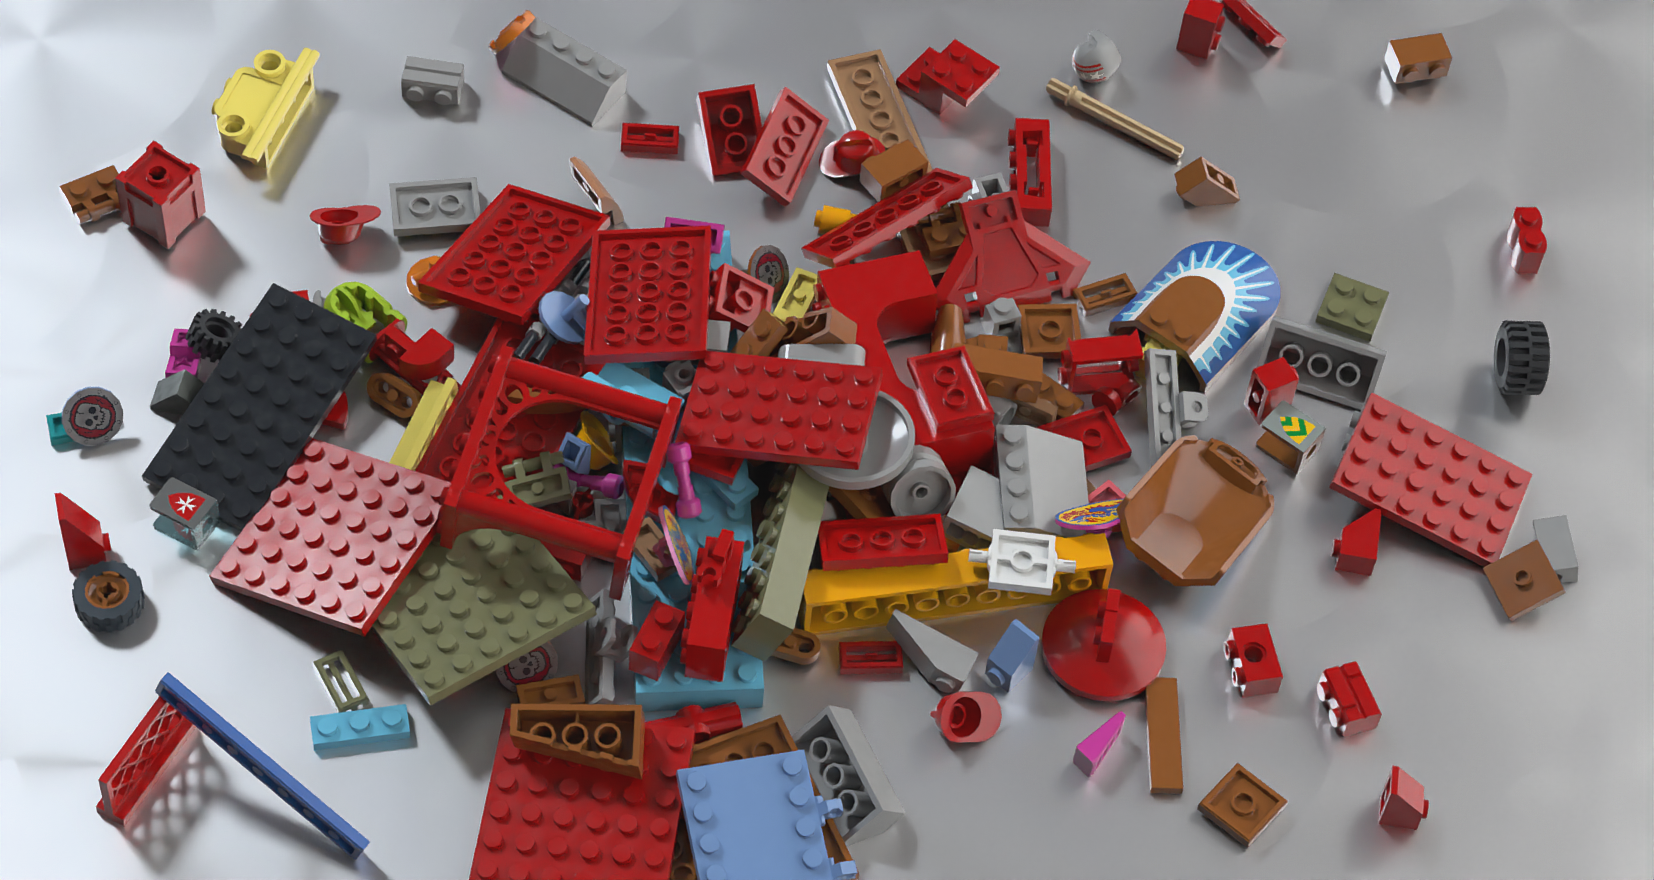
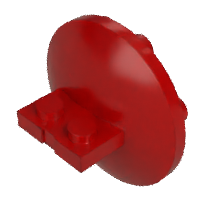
M1108 588V590L1091 589L1072 594L1053 608L1043 627L1041 650L1049 671L1065 688L1078 696L1088 699L1115 702L1138 695L1146 690V687L1158 677L1165 661L1166 638L1159 620L1142 602L1121 593V590Z

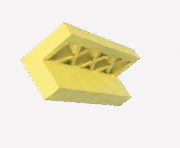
M448 377L445 384L430 380L389 463L413 471L416 470L458 392L456 380Z

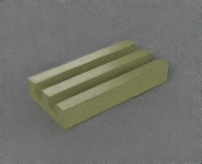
M343 650L313 662L314 669L338 713L346 712L349 709L355 711L357 706L361 704L363 707L369 705V698ZM339 660L358 697H352L334 661ZM324 665H327L346 702L342 703L323 667Z

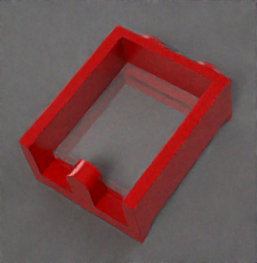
M1137 329L1130 336L1119 335L1076 339L1074 341H1071V337L1067 338L1066 348L1061 351L1062 367H1058L1057 370L1059 384L1064 385V388L1074 395L1094 394L1103 386L1117 391L1127 380L1134 378L1133 372L1139 371L1138 359H1143L1144 357Z

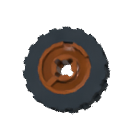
M111 560L110 562L100 561L98 564H91L86 570H82L78 574L79 577L73 583L72 598L75 612H77L79 620L83 621L86 627L93 628L94 631H106V633H113L112 631L116 630L121 631L126 626H131L142 614L141 610L144 609L145 597L141 578L137 576L133 568H129L123 562L121 564Z

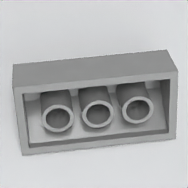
M537 17L517 36L502 68V74L592 127L626 93V69Z
M1274 316L1257 367L1284 357L1288 364L1293 366L1298 373L1299 381L1296 389L1361 410L1363 403L1367 401L1369 395L1374 393L1387 351Z
M828 705L792 736L797 749L805 751L809 773L820 795L823 797V801L841 798L844 810L843 815L832 819L846 847L885 832L906 814L851 709Z

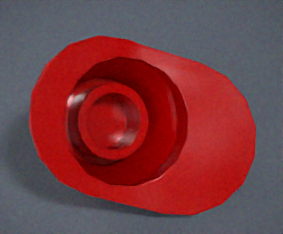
M849 131L840 140L834 141L825 147L820 154L819 167L825 175L832 178L858 175L861 173V164L867 158L884 152L885 147L878 139L871 137L864 131Z
M372 205L321 208L312 211L309 217L318 224L320 241L322 243L344 245L355 241L361 235L363 224L378 218L381 210Z
M962 691L946 695L939 701L936 710L930 712V716L935 718L937 728L949 741L957 743L988 740L996 733L1002 719L1001 706L997 699L991 694L981 691Z

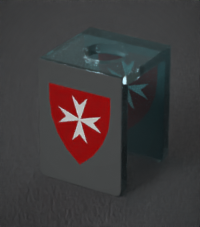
M173 477L166 482L149 504L151 510L160 514L153 523V528L196 551L202 547L220 523L217 499Z

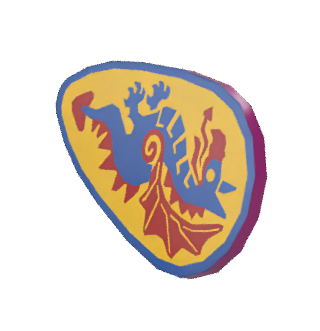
M1123 499L1100 501L1062 511L1055 515V523L1068 529L1086 530V533H1105L1106 538L1111 535L1113 526L1120 523L1116 509Z

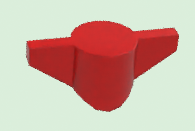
M588 488L585 492H575L572 499L573 519L580 520L593 514L594 498L592 495L594 490Z

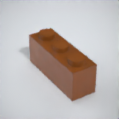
M954 342L953 348L965 345L986 395L1030 403L1037 402L1043 382V357Z

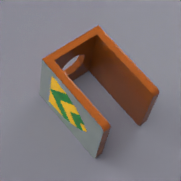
M1281 401L1262 422L1261 427L1266 432L1258 439L1255 446L1295 474H1298L1319 451L1326 428L1286 401Z

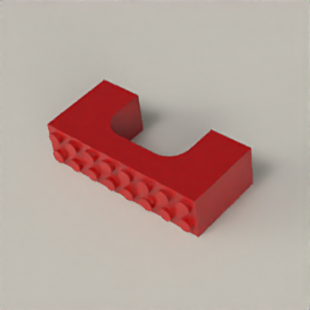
M920 250L818 271L817 284L813 285L816 303L812 304V310L817 311L833 307L857 324L855 344L863 347L866 351L865 366L882 368L883 377L879 391L892 396L908 411L915 428V445L929 447L939 454L950 475L969 471L971 466L978 469L991 466L995 432L993 422L987 421L936 433L918 390H914L901 382L884 345L894 340L932 333L938 293Z

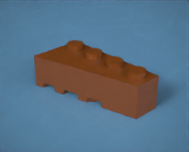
M833 307L805 313L804 317L799 319L795 316L787 317L784 323L788 331L768 357L778 358L779 348L788 344H855L857 324Z
M511 704L510 737L515 748L642 779L645 715L642 705Z

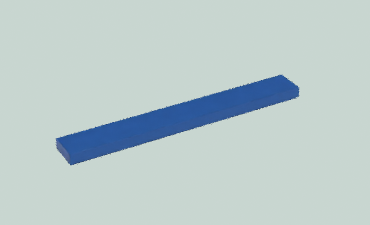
M167 672L160 680L155 689L156 694L351 858L356 860L370 843L367 838L172 674Z

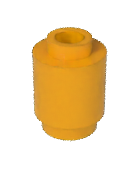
M823 205V210L816 211L813 227L819 228V234H825L857 214H852L851 210Z

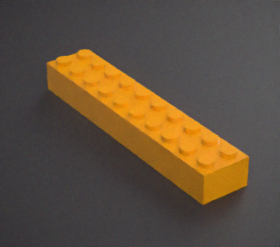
M1085 533L1081 536L1070 538L1056 537L1055 551L1057 558L1076 560L1075 574L1056 571L1053 578L1051 595L989 589L987 563L968 562L969 549L949 553L948 563L934 565L925 564L841 571H823V569L813 568L808 570L798 616L801 630L821 635L886 626L895 609L920 622L1056 604L1068 596L1081 591L1108 589L1113 569V560L1105 533ZM989 548L977 549V550L988 551Z

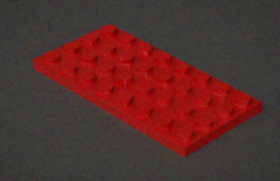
M497 318L417 466L416 472L452 482V479L449 478L451 465L454 459L459 461L462 452L459 451L460 441L464 433H470L472 425L468 424L470 414L474 406L478 408L482 399L478 398V394L483 380H488L490 374L488 367L492 355H498L502 345L512 347L515 351L525 338V334L532 324L525 322L521 326ZM545 335L534 344L523 360L528 361ZM560 340L552 346L540 363L541 366L581 378L587 372L598 375L605 366V364H585L584 345L580 343L576 345L567 344ZM503 409L501 415L506 414L507 410ZM585 410L560 414L519 413L510 420L499 436L495 451L497 468L503 482L505 483L517 478L516 475L505 478L502 466L513 464V460L519 458L528 460L539 457L542 452H558L566 433L574 434L581 420L580 413ZM492 433L486 435L489 439L495 437ZM481 458V464L478 467L487 466L488 460ZM543 468L527 472V476L544 472ZM481 475L474 478L471 484L474 488L483 489L492 484L493 478L488 475ZM496 491L494 494H492V495L489 496V497H492V498H493V495H495V496L497 497V496H499V495H502V493L499 492V491Z

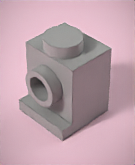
M998 298L996 301L985 305L984 317L980 318V323L986 335L1007 336L1008 339L1018 337L1022 315L1013 298ZM1006 324L1007 328L999 330V325Z
M679 361L672 362L663 373L662 387L685 400L680 410L681 413L685 410L696 374V369L690 361L682 364Z

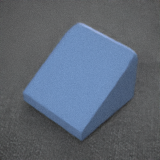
M567 432L559 451L562 450L565 462L561 464L576 473L588 475L590 471L591 445Z

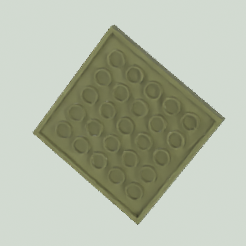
M474 529L460 534L456 538L452 550L440 546L441 534L436 533L376 619L371 630L431 706L592 618L597 613L593 603L540 540L504 530Z

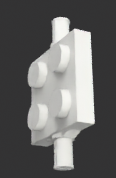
M993 529L992 543L988 551L969 549L968 562L987 563L989 589L1051 595L1053 578L1056 571L1075 574L1076 560L1057 558L1055 551L1056 536Z

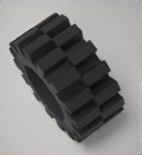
M204 309L202 312L196 313L186 335L187 345L189 348L194 347L193 353L198 354L200 352V358L204 360L206 357H209L212 363H215L217 359L220 361L242 329L240 321L234 322L235 317L232 315L230 317L225 316L226 312L224 311L218 314L217 309H211L210 313L207 309Z

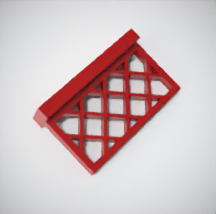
M160 696L98 779L102 798L95 806L97 813L124 827L196 728L195 725Z

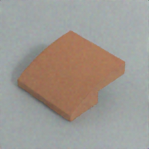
M575 156L570 158L572 177L599 212L610 215V221L614 226L623 222L624 217L620 207L590 168L581 159Z

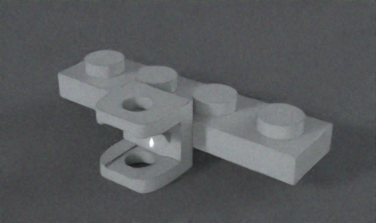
M1149 348L1144 351L1151 467L1176 440L1181 438V429L1192 428L1198 422L1208 418L1207 397L1204 394L1188 391L1179 393L1176 350ZM1195 402L1200 406L1199 412H1196Z
M604 588L589 599L595 606L597 615L586 620L585 704L609 705L613 702L615 696V688L613 687L615 660L623 662L629 657V649L638 634V628L634 625H627L621 630L615 628L616 619H614L616 609L614 599L609 598L610 590Z

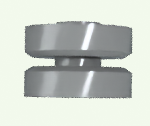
M914 445L911 460L899 475L880 485L896 516L940 513L942 517L950 510L955 500L956 486L940 455L933 449L922 445Z

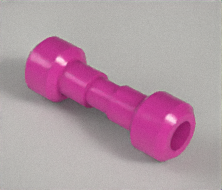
M687 442L669 444L666 452L667 461L673 464L674 473L677 476L679 485L677 487L679 500L676 503L678 516L682 519L697 517L702 513L700 499L695 497L693 485L689 477L690 468L688 461L692 457L690 444Z
M561 463L554 466V469L564 465ZM565 466L569 480L576 481L577 487L583 486L591 490L600 491L606 498L618 499L622 496L624 484L621 475L609 473L605 477L598 475L590 476L576 473Z

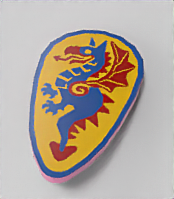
M664 505L658 508L665 536L652 549L664 567L676 566L683 583L689 585L692 583L694 574L691 551L678 522ZM666 545H668L671 555L664 553Z

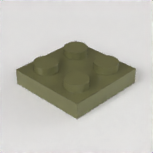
M1334 273L1315 322L1370 342L1389 292Z

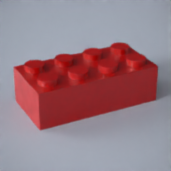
M706 536L705 547H699L697 552L696 574H693L691 601H688L686 628H683L681 639L680 664H685V677L723 682L742 576L744 541L734 540L733 551L722 574L721 583L716 588L713 587L714 576L711 574L705 575L701 583L697 582L699 566L712 559L707 557L712 539L718 540L717 537Z

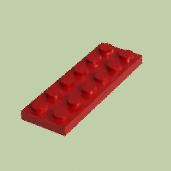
M935 168L803 246L801 250L804 258L831 268L849 265L851 260L860 255L870 253L873 247L881 242L892 240L896 233L901 230L918 224V220L927 215L937 213L948 202L962 198L963 193L973 188L970 177Z

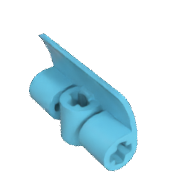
M606 363L598 375L587 372L582 377L668 404L670 396L682 399L681 408L685 402L682 397L621 363ZM603 414L612 424L621 425L626 423L647 436L656 439L658 433L656 429Z

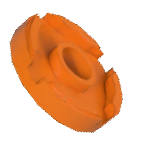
M525 10L521 16L518 15L500 32L496 42L492 40L488 44V48L496 55L524 31L536 17L529 10Z

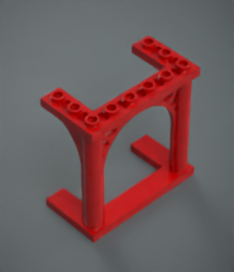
M502 345L499 354H493L488 367V372L490 373L488 380H483L478 394V398L482 399L479 408L474 406L468 422L469 425H472L470 433H464L461 438L459 451L462 452L459 461L454 459L449 472V478L452 479L449 488L444 486L439 499V505L441 506L438 519L440 520L436 533L441 534L440 546L452 550L455 540L460 534L474 529H498L531 537L615 563L609 598L621 601L630 574L634 548L660 470L666 467L668 446L674 443L682 399L670 396L668 404L515 358L513 357L514 348ZM528 387L532 388V392H540V394L536 397L530 396ZM518 389L522 394L523 400L515 404L510 402L507 397ZM556 402L577 405L658 430L624 534L533 507L514 495L503 482L495 457L499 436L509 421L530 407ZM505 407L507 409L506 414L501 415L503 408ZM492 433L495 437L489 439L486 435ZM481 458L488 460L487 466L478 467L481 464ZM481 475H488L493 478L492 484L483 489L474 488L471 484L474 478ZM499 491L502 493L503 498L500 499L493 495V498L489 496Z

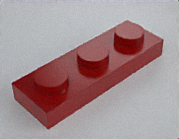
M1221 0L1219 2L1224 4V8L1230 13L1234 11L1240 16L1238 22L1248 30L1253 29L1258 33L1256 39L1264 46L1269 47L1272 45L1281 49L1286 43L1287 39L1246 0Z

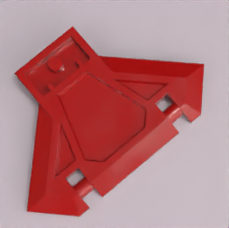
M1016 190L958 204L966 236L936 287L938 293L937 311L946 304L957 305L962 309L965 324L970 322L969 313L978 311L980 318L984 317L985 305L996 301L998 298H1013L1018 307V305L1051 302V292L1058 290L1062 299L1073 296V289L1078 287L1091 262L1026 222L1023 218ZM1054 272L1056 279L1048 281L1046 274ZM973 293L975 300L966 302L965 294Z

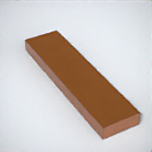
M1156 677L1145 690L1150 793L1182 794L1183 774L1177 678Z

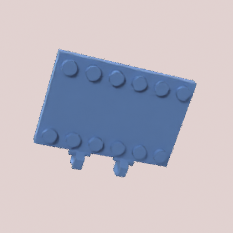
M804 750L677 770L676 778L698 880H850L856 878L855 876L858 872L855 860L835 864L833 857L828 858L821 827L825 826V819L841 817L844 810L841 798L823 801L822 796H814Z

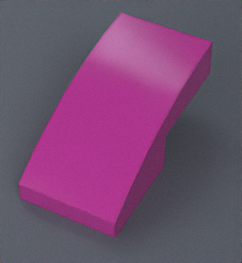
M174 328L165 378L184 369L198 378L201 353L195 354L192 352L194 347H188L186 335L189 329Z

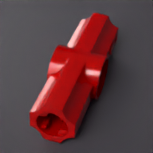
M736 702L702 709L699 705H690L678 710L674 716L645 722L648 724L694 728L696 731L694 745L710 740L711 737L743 728L741 712Z

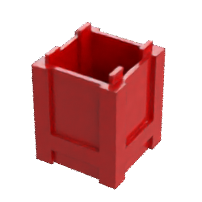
M154 140L146 147V152L126 171L122 170L115 177L122 222L130 227L134 225L157 239L159 244L167 249L176 242L175 238L196 218L199 219L206 212L200 168L192 163L187 164L167 152L161 144Z

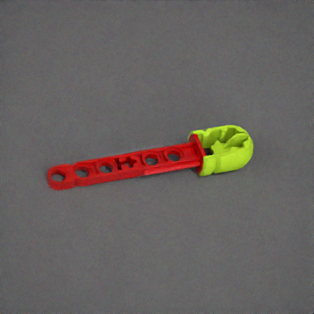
M345 282L332 289L325 299V309L368 331L376 326V321L373 318L384 325V329L376 334L378 340L364 361L372 363L380 358L399 374V360L391 358L385 350L384 333L393 325L405 334L408 324L406 317L398 310H393L392 305L366 284ZM445 369L443 372L437 375L438 379L436 380V382L445 384L448 377L452 379L454 378L453 375L447 369ZM400 375L423 396L429 383H425L422 380L408 379Z

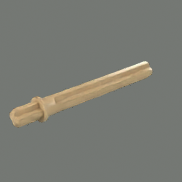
M1051 78L1046 86V91L1063 100L1065 106L1071 105L1175 160H1178L1184 152L1183 145L1079 91L1076 85L1070 87L1055 78Z

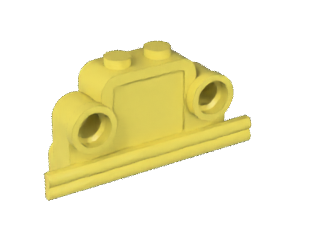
M303 48L296 62L286 60L283 54L276 50H264L255 56L254 68H239L232 78H228L220 99H215L211 111L212 115L216 117V125L222 148L229 153L241 156L242 159L251 161L256 166L267 169L314 88L313 67L320 53L316 50Z

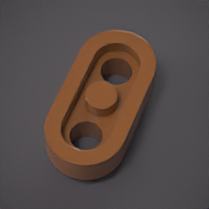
M388 372L373 374L367 382L369 397L401 418L412 417L422 398L418 390ZM385 382L388 384L387 392L383 388ZM409 397L412 400L411 407H409L407 404V399Z
M794 628L771 656L808 665L818 659L821 643L815 634ZM807 649L809 652L802 653L799 650Z

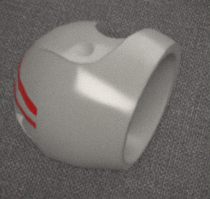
M1094 30L1088 33V42L1079 44L1076 47L1072 56V64L1075 73L1083 81L1101 83L1108 80L1116 72L1122 59L1111 39L1100 30Z

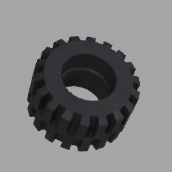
M1503 321L1497 332L1494 346V376L1500 393L1515 395L1541 394L1546 385L1550 367V343L1545 325L1541 321Z

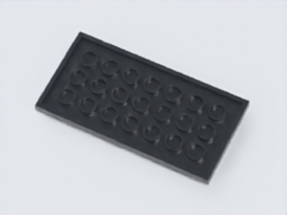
M273 283L142 474L143 481L161 490L166 482L173 477L217 499L206 514L242 531L249 520L267 502L271 492L278 487L286 476L288 469L294 465L304 451V447L310 443L377 342V335Z

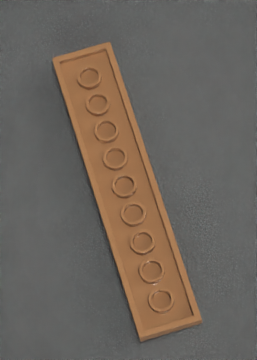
M881 49L828 60V72L852 129L864 131L871 137L878 139L884 145L885 151L893 144H899L909 139L927 159V173L932 171L933 169ZM945 204V205H943L941 208H945V207H949V206H948V204ZM952 218L939 220L940 224L954 222ZM928 223L916 224L913 227L905 228L898 232L897 236L904 252L920 250L932 281L941 280L956 253L929 258L920 236L921 229L929 227Z

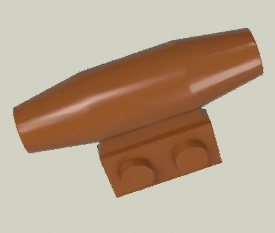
M946 304L939 308L931 335L929 353L953 348L954 342L1007 351V336L979 334L976 337L966 339L962 309L953 304Z

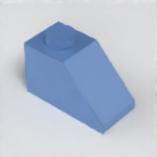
M1017 619L1010 624L989 655L985 674L990 682L997 687H1002L1008 693L1033 670L1040 639L1039 636Z

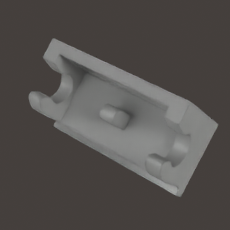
M1567 516L1533 520L1536 539L1540 542L1553 569L1558 574L1560 582H1578V562Z

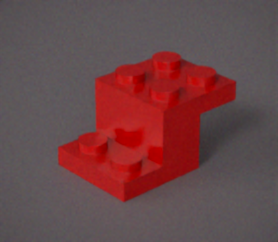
M954 39L941 53L929 47L896 79V86L940 115L953 101L966 108L999 75L1000 67Z

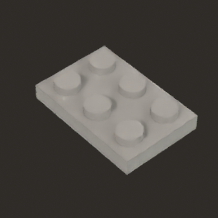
M477 177L389 183L394 237L463 232L481 214Z

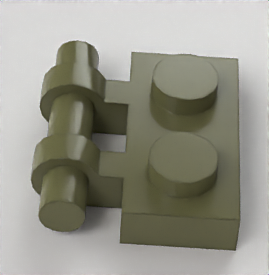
M562 450L550 453V451L542 452L539 457L528 460L519 458L513 460V464L502 466L505 478L515 475L517 478L505 482V485L519 499L533 507L538 508L573 498L565 466L554 469V465L565 462ZM543 468L544 472L527 476V472Z

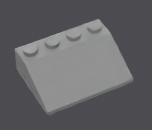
M996 425L992 452L994 475L999 479L1004 530L1053 535L1063 538L1077 537L1085 534L1086 530L1068 529L1055 523L1056 514L1089 504L1083 442L1028 425Z

